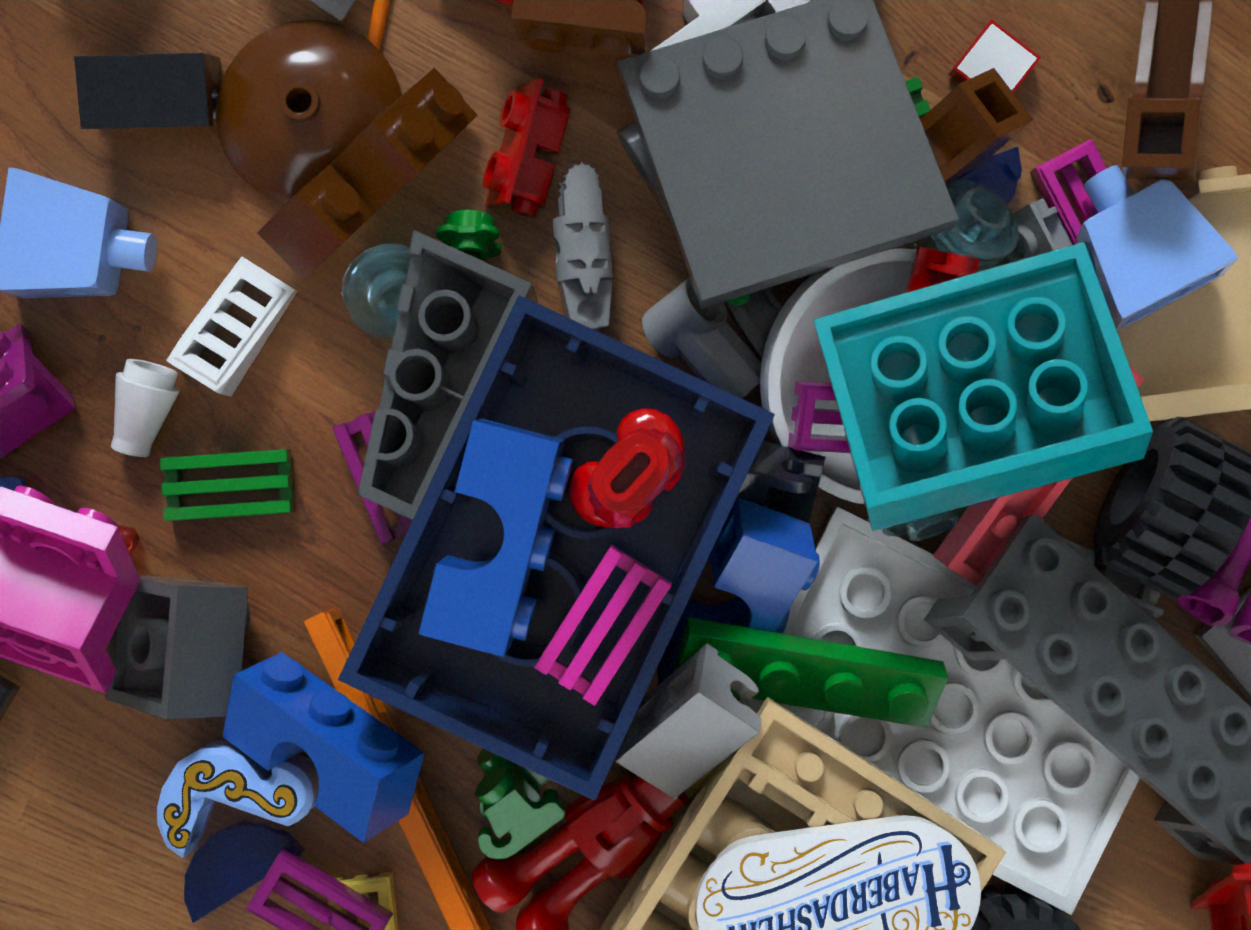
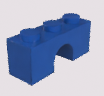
M483 418L473 420L455 492L481 499L495 509L503 524V544L497 556L486 561H468L447 555L436 563L419 635L504 657L511 647L513 638L526 640L537 601L535 598L525 596L531 569L544 571L555 529L543 526L550 499L563 500L573 459L561 456L565 440Z
M739 497L737 498L710 553L714 587L737 596L726 603L718 605H705L688 600L657 667L658 685L672 674V667L688 617L777 633L784 632L789 619L791 605L800 590L806 591L812 586L819 570L820 556L815 550L810 523Z
M283 652L234 674L222 737L267 771L305 751L313 761L319 778V790L315 807L363 843L409 814L424 757L422 750Z

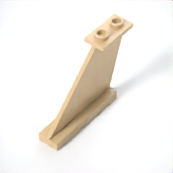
M1223 166L1200 171L1196 174L1197 181L1180 191L1231 246L1238 259L1224 276L1117 332L1129 365L1145 379L1139 386L1138 391L1150 422L1174 419L1176 417L1186 418L1251 409V174L1238 175L1237 166Z

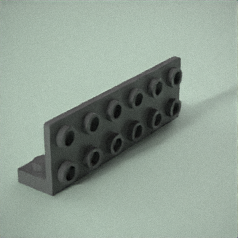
M1037 515L1025 516L970 596L938 599L924 620L971 661L1005 659L1165 799L1154 821L1198 859L1234 865L1251 863V707Z

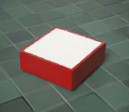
M991 19L948 75L957 82L962 83L995 68L1014 93L1041 57Z

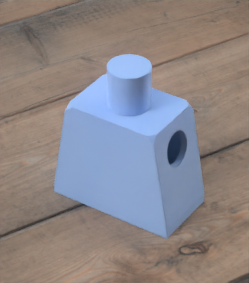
M1118 165L1099 172L1083 185L1098 214L1082 224L1076 240L1077 244L1085 242L1117 332L1224 276L1238 259L1231 246L1175 184L1168 179H1162L1135 193Z
M8 168L0 222V292L25 299L115 295L119 287L121 268L147 272L153 269L157 256L156 237L152 233L127 230L128 208L108 197L21 169Z

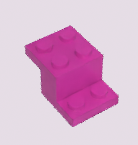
M17 486L14 491L0 487V657L106 694L117 673V669L108 655L106 647L141 581L116 522L105 514L90 508H80L76 513L55 506L49 497L26 486Z

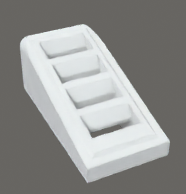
M241 257L184 332L166 361L213 391L231 397L296 295L297 290L244 257ZM246 281L273 297L266 307L240 292ZM232 303L257 317L251 328L226 313ZM218 325L242 338L236 348L213 335ZM204 347L209 348L226 359L220 369L199 357Z

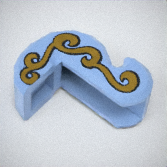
M214 740L178 761L161 789L157 805V825L166 847L181 858H185L196 849L202 840L215 801L287 827L298 822L316 804L319 790V778L316 767L312 760L297 754L267 771L228 740Z

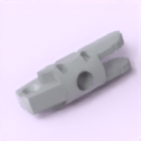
M581 162L580 165L574 164L572 169H568L566 171L567 175H564L561 178V183L557 185L559 187L557 193L560 195L557 199L558 217L553 219L556 276L565 316L597 331L607 328L610 319L613 272L609 216L603 214L602 191L598 186L601 183L598 180L599 174H596L595 168H591L589 163L584 165Z

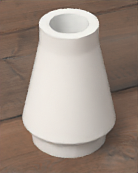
M126 360L124 371L116 373L114 435L111 443L113 450L130 456H149L152 444L180 392V389L175 386L178 375L175 370L148 361Z

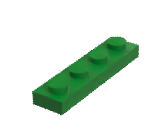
M688 617L672 667L673 673L704 645L709 644L718 650L717 655L746 674L756 684L759 692L751 699L765 701L768 697L780 704L927 728L949 679L944 662L939 660ZM731 689L733 696L741 697L735 690Z

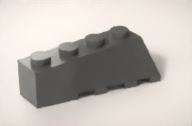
M415 230L413 231L409 250L411 258L406 282L402 284L397 306L399 315L391 350L388 349L383 372L385 380L379 409L375 410L358 495L413 520L518 295L538 303L532 283Z

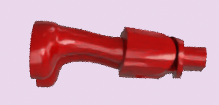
M642 408L626 415L617 428L616 444L606 452L600 461L586 462L578 467L571 477L569 495L571 504L577 514L587 522L605 528H630L635 523L644 520L653 510V500L663 490H671L680 480L682 471L686 467L684 440L677 424L669 415L656 409Z
M626 772L620 779L602 785L595 801L582 795L566 807L567 821L535 847L526 852L514 854L506 859H493L486 856L472 871L473 886L485 905L493 911L504 913L524 899L533 886L547 872L571 854L581 850L585 857L557 882L539 891L521 906L516 918V930H569L568 918L578 901L610 877H619L621 879L623 877H630L645 862L662 834L673 825L672 815L688 803V796L684 791L674 799L633 772Z

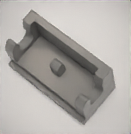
M709 644L704 645L642 699L616 756L615 762L674 799L760 732L761 717L749 706L738 702L731 692V689H733L741 697L749 700L759 692L758 687L746 674L717 655L718 650Z

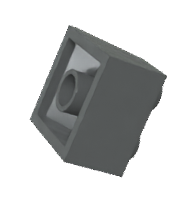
M139 575L141 581L110 639L109 656L117 669V673L105 694V700L164 719L226 717L234 674L244 670L242 666L244 634L250 623V607L247 602L248 587L208 580Z

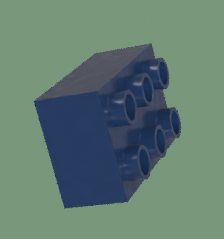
M518 295L338 680L595 801L775 414ZM646 408L656 409L669 415L680 429L685 447L686 467L682 471L678 483L669 491L663 490L653 500V510L648 516L630 528L600 527L580 517L571 504L569 495L571 477L576 469L586 462L600 461L604 457L606 452L616 444L617 428L621 420L630 412ZM482 418L565 440L561 456L573 459L563 500L550 499L543 526L555 529L545 569L544 571L531 569L525 596L537 599L527 638L525 641L513 638L512 645L504 657L419 635L436 563L447 555L468 561H486L497 556L503 544V524L495 509L481 499L455 492L472 422ZM612 544L672 582V585L594 706L584 700L581 693L573 688L570 691L559 684L557 678L549 673L545 675L534 667ZM615 566L557 657L558 660L569 666L627 575L626 571ZM641 581L639 582L581 673L582 675L593 680L651 587Z

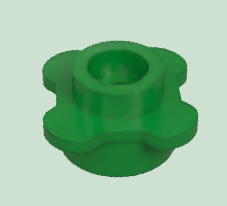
M478 210L451 212L445 216L444 225L436 229V238L444 244L481 261L501 254V244L495 242L499 238V229L495 227L494 218L485 212Z

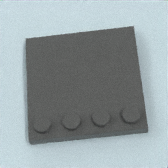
M814 0L618 61L619 75L701 309L952 230L959 220L873 0Z

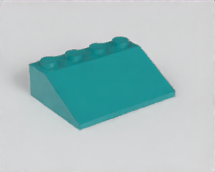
M1085 242L813 319L872 531L1144 459L1153 429Z

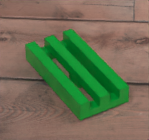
M282 449L160 458V470L165 472V483H161L162 496H166L167 508L163 509L164 521L295 512L291 450ZM277 464L278 475L181 482V470ZM279 488L280 501L183 507L182 495Z

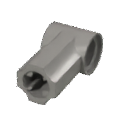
M690 278L682 282L644 313L642 326L651 345L658 352L669 358L681 357L699 379L741 399L760 383L761 362L726 322L727 308L725 303L722 302L701 309Z

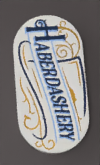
M902 815L759 834L739 839L729 844L717 855V859L710 864L707 872L705 871L697 887L695 909L699 930H971L979 911L981 886L976 865L967 849L959 840L939 825L922 817Z

